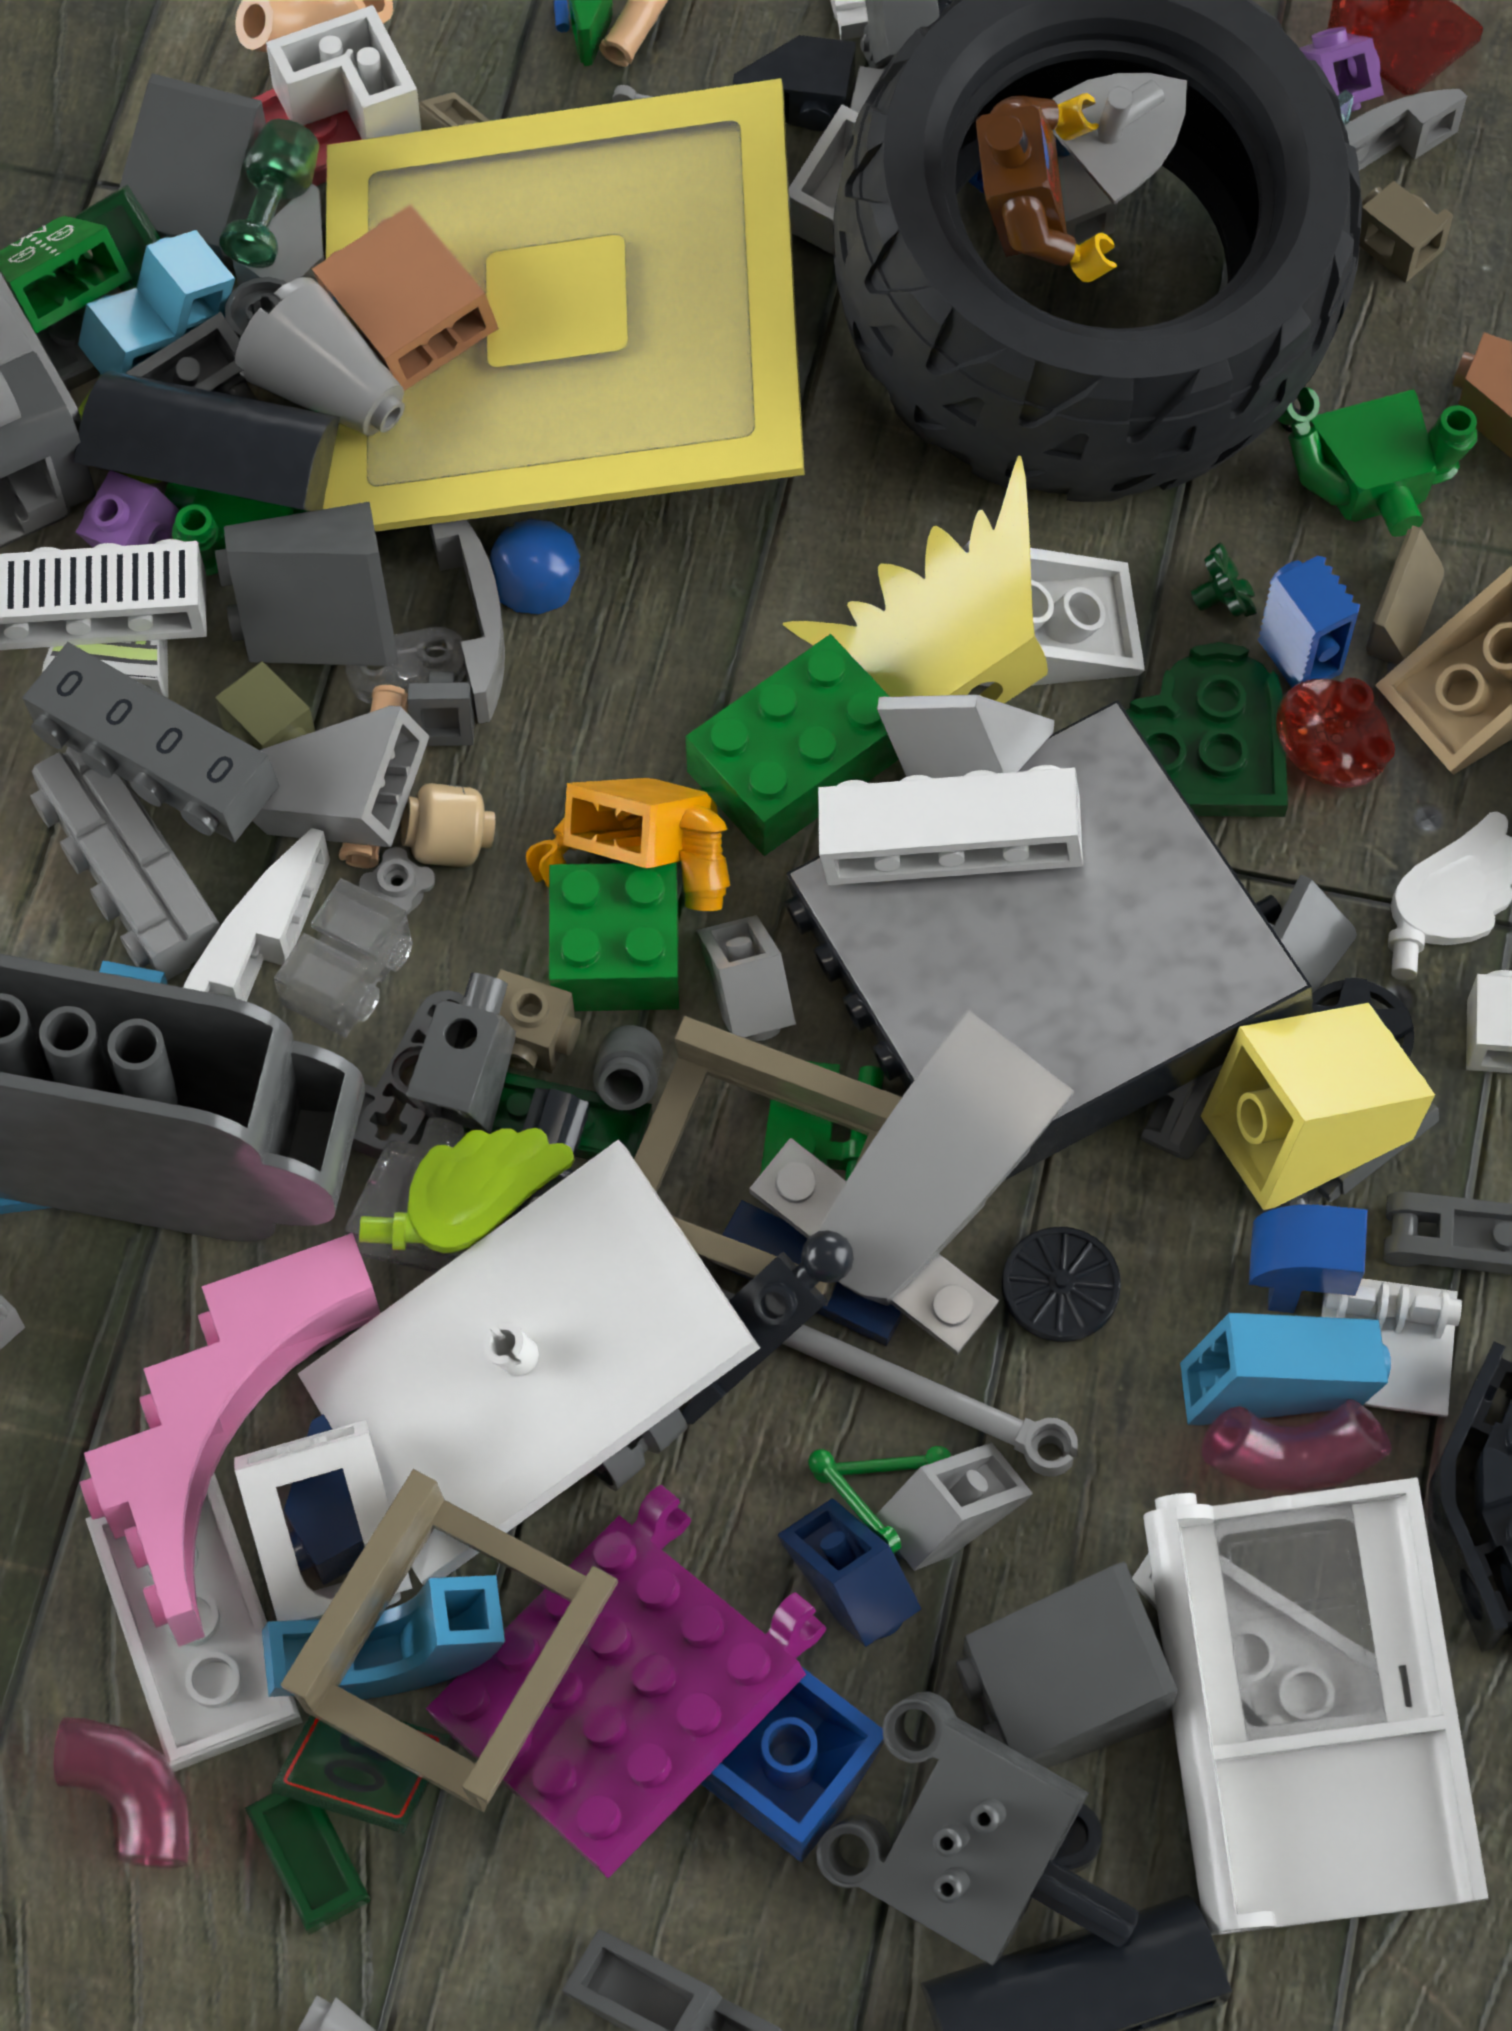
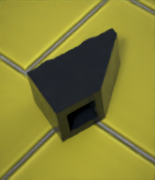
M799 35L736 72L733 78V85L781 78L784 93L785 125L805 127L813 131H825L841 105L850 108L855 80L856 42Z

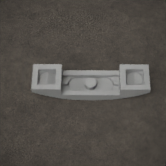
M1460 89L1423 92L1383 104L1347 123L1345 127L1348 133L1349 144L1356 149L1359 171L1399 145L1415 160L1457 133L1467 95Z
M467 520L430 524L428 526L439 570L464 567L481 638L461 642L467 682H471L472 702L478 724L490 722L501 692L505 666L504 632L495 577L482 543Z

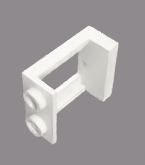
M366 1420L234 1458L235 1474L277 1621L321 1619L342 1583L315 1591L306 1585L298 1567L276 1487L343 1468L364 1546H366L390 1507ZM409 1572L388 1606L401 1599L400 1592L412 1589Z

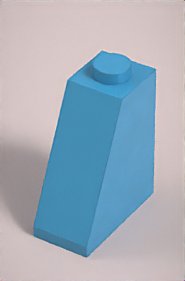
M1228 1313L1180 1362L1187 1424L1208 1425L1362 1407L1388 1383L1391 1370L1390 1352L1388 1347L1382 1344L1379 1320Z

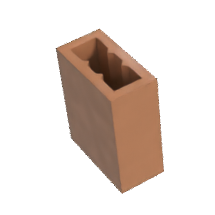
M411 204L392 217L384 219L375 228L343 249L335 251L326 260L312 268L318 284L324 288L400 383L404 391L499 329L485 292Z

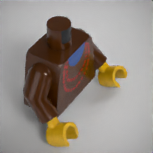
M1088 93L1080 94L1060 104H1057L1052 99L1026 96H1011L1003 99L993 108L991 114L978 117L976 119L985 198L1006 257L1025 254L1059 266H1066L1070 262L1073 272L1081 281L1091 282L1117 267L1116 263L1109 261L1104 256V254L1114 249V242L1106 234L1097 233L1078 245L1075 238L1067 234L1056 142L1053 133L1055 129L1061 139L1068 141L1098 129L1099 124L1088 122L1082 111L1096 104L1095 99Z

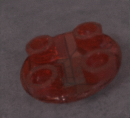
M1320 678L1301 682L1292 687L1283 697L1280 703V710L1278 707L1276 728L1280 743L1287 756L1305 774L1326 785L1351 788L1371 782L1385 769L1386 765L1394 757L1396 749L1391 739L1388 724L1379 708L1373 703L1374 694L1372 689L1360 679L1347 678L1340 682Z

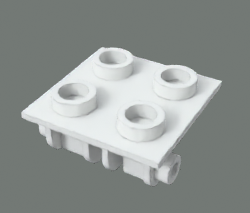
M1362 1278L1355 1296L1324 1293L1321 1317L1379 1320L1382 1344H1385L1390 1352L1391 1370L1388 1383L1363 1406L1447 1418L1455 1326L1459 1325L1462 1301L1457 1299L1458 1291Z

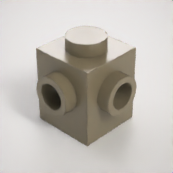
M500 969L497 978L507 982L508 986L499 1015L503 1016L516 1031L509 1067L524 1072H531L536 1068L552 1074L560 1054L567 1056L571 1054L580 1032L581 1020L575 1018L572 993Z

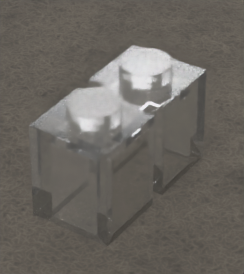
M340 878L311 921L312 928L323 933L320 940H317L303 933L275 975L274 981L282 1006L346 1038L357 1020L365 1022L370 1017L380 997V989L375 987L378 981L383 982L390 970L397 972L404 965L411 952L413 939L410 934L406 910Z

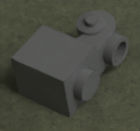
M865 0L868 24L864 27L860 46L869 66L876 69L886 68L917 28L921 26L927 27L935 22L940 16L938 0Z

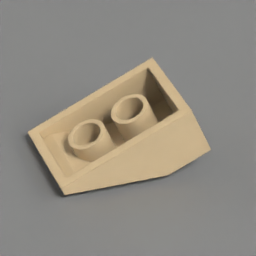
M1512 566L1375 685L1453 775L1512 740Z

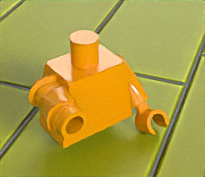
M653 778L567 783L565 817L553 830L556 837L553 840L538 842L532 845L526 852V863L534 881L540 882L544 879L547 887H549V865L567 864L563 854L569 849L575 851L577 849L643 868H652L681 861L683 889L686 894L685 907L693 910H721L723 908V896L726 895V888L730 886L726 857L722 854L723 848L721 846V832L728 828L724 820L718 816V809L714 800L707 792Z

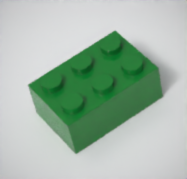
M830 633L686 735L687 772L765 857L819 818L818 787L837 786L849 780L868 782L899 760L877 710L879 697L890 696Z

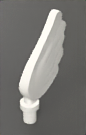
M1497 811L1489 813L1461 838L1414 866L1402 878L1391 902L1392 917L1397 924V929L1392 930L1388 938V947L1393 951L1391 974L1394 978L1411 980L1417 977L1418 953L1424 950L1425 943L1453 945L1472 942L1487 936L1495 925L1494 915L1509 906L1512 900V889L1510 887L1512 885V837L1506 835L1508 820L1505 815Z

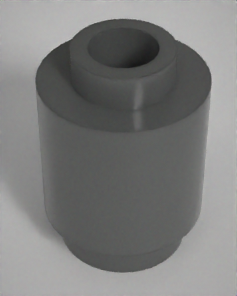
M626 1025L613 1029L604 1037L593 1073V1084L599 1097L610 1107L618 1110H632L646 1104L655 1094L663 1061L662 1047L655 1035L645 1028Z

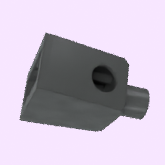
M471 973L462 1004L446 1000L438 1002L406 1093V1097L429 1118L473 1130H482L491 1134L516 1036V1031L503 1016L499 1015L508 986L507 982L489 975ZM477 1037L471 1046L464 1048L469 1040Z

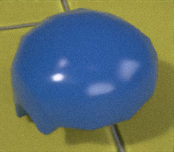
M532 518L515 521L512 526H506L494 542L489 559L496 581L499 601L516 612L542 614L566 604L569 600L572 586L579 576V559L581 557L572 534L552 521Z

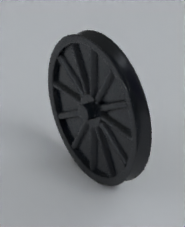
M1049 1227L1038 1230L1022 1239L1008 1256L1002 1278L1004 1301L1016 1322L1031 1334L1056 1342L1080 1340L1100 1330L1113 1315L1121 1290L1119 1268L1109 1249L1091 1234L1071 1227Z

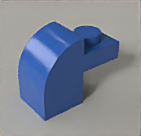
M1292 1205L1275 1208L1256 1217L1252 1225L1249 1285L1269 1288L1268 1311L1294 1313L1302 1290L1356 1295L1365 1272L1368 1210L1327 1205Z

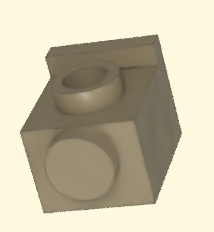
M1392 181L1384 189L1376 187L1362 201L1359 246L1406 283L1445 250L1454 215L1445 208L1439 214H1435L1421 197L1410 194L1398 183Z

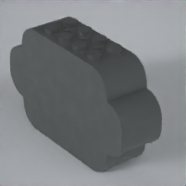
M0 954V1198L230 1241H258L269 1238L274 1234L277 1223L312 1226L324 1224L334 1218L365 1094L363 1075L355 1065L329 1050L295 1041L291 1029L282 1019L268 1010L244 1000L215 993Z

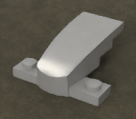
M968 1010L896 1105L847 1181L790 1138L750 1187V1194L807 1239L818 1231L826 1230L837 1232L847 1238L853 1249L854 1260L852 1269L839 1282L865 1299L886 1306L889 1304L893 1305L957 1356L997 1306L999 1300L939 1253L984 1207L986 1200L1028 1154L1031 1146L1071 1099L1074 1090Z

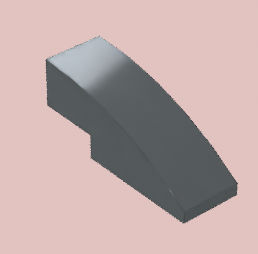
M601 1929L597 1930L562 1990L567 1996L623 2031H783L778 2026L722 1998L713 1987Z

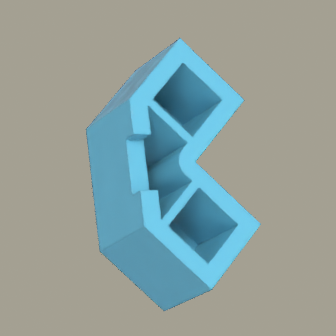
M196 230L172 238H162L153 244L146 245L137 288L115 295H105L93 302L87 303L78 346L101 375L107 371L126 373L219 312L225 317V305L232 293L235 278Z

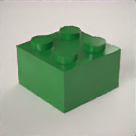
M677 862L652 868H643L629 863L549 865V985L572 993L574 1011L679 1009Z

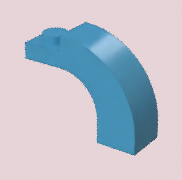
M496 1575L429 1578L415 1597L383 1612L338 1687L360 1699L383 1697L424 1688L452 1679L486 1662L505 1643ZM320 1619L270 1621L266 1623L262 1629L268 1697L295 1696L283 1689L280 1684Z

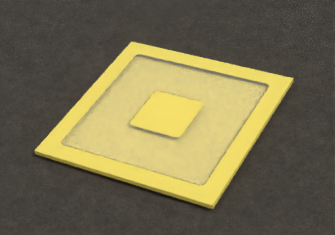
M781 78L327 145L326 259L335 251L343 249L375 228L384 219L392 217L411 204L485 292L499 329L405 390L402 399L405 405L404 412L399 421L389 431L385 433L378 431L373 435L367 436L339 423L323 509L370 502L374 529L377 532L805 475L784 93Z

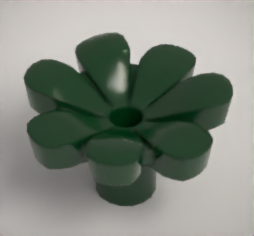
M1219 542L1210 550V555L1204 558L1206 568L1210 573V580L1191 590V596L1200 611H1204L1219 602H1223L1235 617L1243 614L1245 617L1257 614L1256 606L1251 599L1255 597V593L1250 582L1243 578L1237 579L1239 571L1233 560L1228 557L1223 543Z

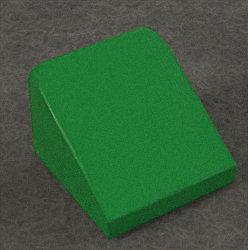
M569 0L570 22L580 63H583L584 67L593 65L600 48L599 45L604 39L612 20V0Z

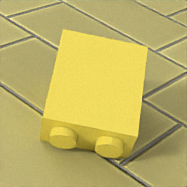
M1365 1003L1240 1026L1203 1109L1201 1118L1261 1208L1267 1210L1290 1201L1412 1141L1435 1094L1425 1078L1418 1072L1397 1043L1391 1031L1387 1029L1371 1005Z

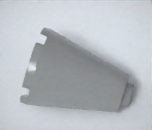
M298 277L282 285L274 292L281 301L269 314L259 308L240 338L235 354V364L243 369L239 374L249 383L311 411L339 416L340 424L364 435L370 436L378 431L385 433L393 428L401 418L405 408L402 402L404 389L321 285L310 277Z

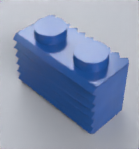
M1316 556L1304 563L1301 561L1290 562L1273 575L1270 582L1272 585L1269 588L1270 593L1267 595L1269 599L1266 601L1267 606L1264 608V618L1261 620L1263 622L1260 626L1262 630L1259 632L1260 637L1257 639L1297 695H1302L1311 690V683L1323 684L1342 674L1360 604L1352 603L1353 595L1345 593L1346 585L1338 584L1340 576L1331 574L1333 567L1325 565L1326 557Z

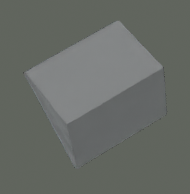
M980 695L879 697L877 708L906 777L913 775H924L931 778L958 777L976 770H988L995 773L1018 772L1053 734L1055 720Z

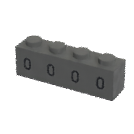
M69 642L64 645L22 697L34 721L31 728L44 742L56 749H62L66 745L77 751L90 768L104 777L110 778L115 773L129 781L133 790L150 804L160 807L165 802L181 811L183 819L202 834L211 836L215 831L235 843L279 787L267 754Z

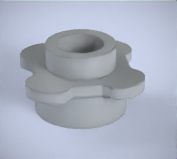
M393 847L383 853V861L373 872L362 875L359 885L365 897H375L377 904L391 916L403 917L421 903L424 892L430 891L434 887L435 877L429 867H419L410 861L404 849ZM395 878L403 880L400 886H393L391 884Z

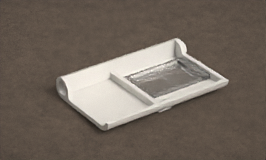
M1418 1477L1217 1506L1197 1504L1196 1494L1193 1493L1173 1494L1155 1499L1156 1510L1145 1513L1143 1517L1163 1654L1178 1689L1172 1706V1716L1201 1914L1211 1935L1451 1906L1489 1899Z

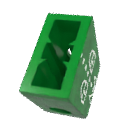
M63 216L56 218L0 250V271L36 334L87 305V303L96 300L132 279L107 227L73 217Z

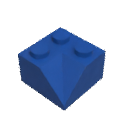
M804 1668L803 1670L806 1675L700 1783L801 1863L845 1809L884 1744L883 1730L879 1725Z

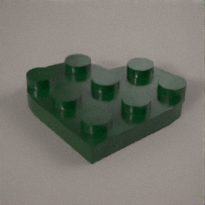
M1216 642L1193 647L1190 649L1189 656L1179 660L1170 671L1167 670L1165 672L1160 695L1137 698L1131 701L1129 709L1125 710L1196 816H1286L1288 792L1283 693L1278 675L1274 670L1270 674L1262 663L1248 656L1249 649L1244 646Z

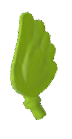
M502 1128L491 1134L482 1130H472L453 1148L448 1145L434 1146L420 1162L414 1174L409 1190L407 1213L395 1212L394 1217L361 1216L359 1241L363 1243L392 1244L393 1250H405L406 1243H422L431 1250L441 1253H456L467 1249L494 1231L532 1194L571 1168L575 1160L572 1148L564 1143L549 1144L547 1135L538 1128L526 1129L519 1133L511 1128Z

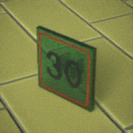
M310 1715L273 1782L271 1792L404 1834L430 1782ZM401 1721L446 1747L448 1746L450 1735Z

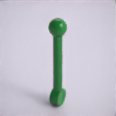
M934 1446L927 1451L926 1455L838 1463L834 1461V1467L841 1476L913 1470L951 1457V1454L943 1446ZM813 1473L814 1478L820 1483H830L824 1475Z
M825 1449L814 1450L808 1458L810 1470L817 1475H824L864 1524L886 1542L893 1553L901 1550V1540L895 1529L889 1525L885 1527L835 1469L832 1453Z

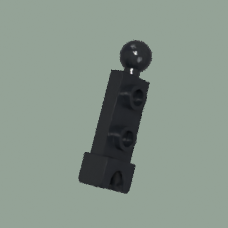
M829 1230L816 1232L804 1243L801 1252L802 1262L798 1266L783 1251L729 1300L760 1349L693 1397L690 1404L682 1411L687 1424L692 1425L828 1302L815 1286L819 1282H838L846 1277L852 1269L854 1260L853 1249L847 1238Z

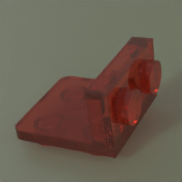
M1333 0L1327 28L1345 27L1348 34L1373 38L1374 48L1380 61V76L1405 95L1417 93L1479 43L1483 33L1482 25L1452 0Z

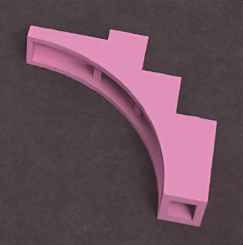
M353 1233L202 1286L210 1311L197 1316L208 1346L144 1368L151 1393L139 1397L150 1429L84 1453L91 1478L81 1481L80 1486L93 1520L105 1516L115 1539L126 1536L137 1569L149 1565L155 1584L143 1588L150 1614L156 1628L165 1624L169 1625L178 1646L205 1637L196 1597L194 1576L195 1544L201 1509L210 1480L227 1445L252 1409L290 1370L320 1348L346 1333L364 1326L380 1314L374 1289Z

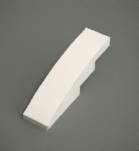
M311 828L263 873L224 920L193 967L183 988L230 996L247 1001L263 960L288 966L330 862L324 831Z

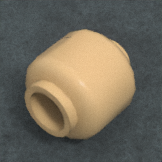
M427 783L420 788L416 797H408L402 815L401 842L403 846L411 847L412 855L418 862L466 868L475 862L481 848L490 849L493 844L495 813L493 811H484L482 795L476 789Z

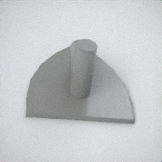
M1117 73L1087 80L1060 93L1052 100L1060 104L1080 94H1090L1095 99L1096 104L1083 109V115L1088 122L1098 123L1099 128L1068 141L1061 139L1055 129L1053 133L1108 199L1115 204L1139 188L1157 172L1175 146L1185 116L1187 81L1153 73Z

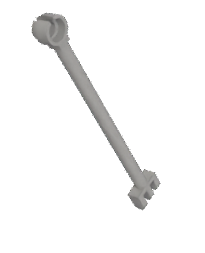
M721 1289L728 1301L735 1296V1294ZM804 1324L782 1343L1013 1445L1014 1450L1023 1453L1027 1464L1040 1475L1051 1477L1061 1475L1072 1467L1073 1457H1077L1078 1438L1075 1431L1067 1422L1058 1418H1044L1036 1422L1025 1418L1023 1421ZM1053 1443L1061 1449L1063 1456L1054 1461H1047L1039 1455L1038 1449L1044 1444Z

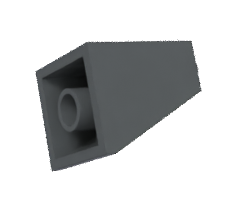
M152 73L147 83L119 189L128 184L161 239L166 237L172 238L196 230L230 273H232L234 268L232 256L244 246L275 175L262 101Z
M370 502L224 526L226 549L215 550L221 586H234L237 604L227 605L228 620L233 642L245 640L249 662L370 666L399 664Z
M1125 1561L1110 1566L965 1635L962 1652L964 1659L956 1661L958 1676L969 1701L980 1698L989 1723L981 1725V1731L1045 1768L1165 1726L1178 1693L1173 1676Z

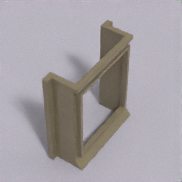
M684 1016L675 1037L678 1059L634 1160L657 1193L708 1075L868 1135L856 1165L902 1097ZM673 1217L698 1256L722 1267L754 1278L777 1257ZM819 1282L815 1287L829 1302L837 1282Z
M413 1469L280 1685L283 1689L296 1696L306 1713L478 1810L485 1812L487 1804L496 1792L618 1584V1580L594 1566L585 1576L446 1501L436 1480ZM434 1529L443 1532L571 1602L476 1763L338 1687Z

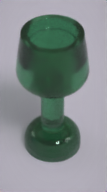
M287 119L268 121L245 157L244 168L250 182L258 189L247 219H238L230 222L223 229L219 238V244L224 253L242 265L252 268H267L275 263L279 249L278 241L274 233L269 229L278 203L280 199H295L302 196L309 190L312 184L319 152V142L316 136L303 125Z

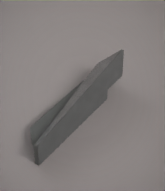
M1301 874L1275 926L1269 923L1311 984L1312 993L1320 987L1356 939V930L1353 924L1312 879ZM1223 1064L1162 1096L1144 1128L1140 1140L1180 1159H1190L1210 1133L1209 1128L1201 1118V1114Z

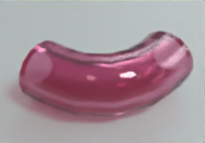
M1351 1399L1346 1400L1333 1412L1315 1422L1293 1427L1272 1425L1260 1419L1246 1408L1241 1406L1233 1407L1220 1414L1211 1424L1202 1443V1457L1207 1464L1218 1472L1257 1490L1296 1494L1340 1485L1377 1464L1392 1450L1387 1433L1378 1420L1362 1404Z
M63 1717L57 1731L54 1748L55 1781L58 1787H78L97 1792L111 1803L120 1821L121 1838L118 1860L132 1865L156 1868L187 1866L190 1838L186 1795L166 1757L131 1729L88 1718Z

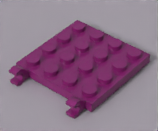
M662 1485L655 1487L644 1498L638 1511V1517L633 1525L619 1515L568 1566L585 1576L594 1566L617 1578L618 1584L501 1781L607 1879L806 1675L796 1659L805 1650L812 1647L827 1629L823 1623L813 1616L816 1612L815 1608L795 1592L779 1605L774 1613L771 1627L765 1634L665 1553L662 1549L670 1541L680 1536L692 1520L677 1507L681 1503L680 1500ZM547 1589L503 1630L505 1643L490 1659L478 1667L457 1676L425 1708L434 1721L477 1760L571 1603Z

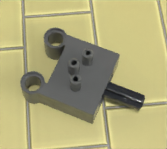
M918 1692L895 1704L889 1710L882 1726L883 1740L888 1750L898 1759L909 1763L924 1762L932 1757L939 1760L892 1848L891 1838L885 1826L876 1818L865 1814L851 1815L827 1830L820 1839L816 1851L817 1863L823 1876L832 1884L843 1888H862L991 1965H994L1004 1954L1032 1899L1039 1901L1116 1947H1122L1128 1941L1138 1922L1139 1912L1137 1909L1053 1861L1089 1794L1087 1791L955 1716L951 1705L940 1695L931 1692ZM910 1709L925 1711L932 1718L936 1733L930 1745L915 1743L908 1737L904 1727V1719ZM851 1833L857 1835L866 1842L870 1855L867 1867L857 1868L849 1865L843 1859L839 1848L843 1834Z

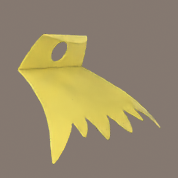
M1018 456L1014 465L995 529H992L983 510L977 512L971 531L968 553L946 531L938 526H933L927 540L925 579L915 572L897 565L882 563L878 566L885 611L868 603L850 601L847 606L857 624L856 627L814 621L782 623L783 626L811 645H815L831 633L890 697L968 695L974 687L982 683L994 682L980 696L1005 704L1048 674L1047 661L1042 647L1035 637L1033 623L1026 476L1022 457Z

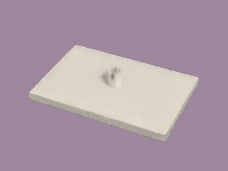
M617 1140L299 1372L298 1375L320 1413L325 1415L332 1429L363 1420L367 1421L389 1505L392 1504L411 1471L415 1469L437 1481L446 1501L507 1533L756 1352L760 1347L627 1148ZM434 1529L411 1567L419 1581L425 1584L429 1578L448 1576L479 1552Z

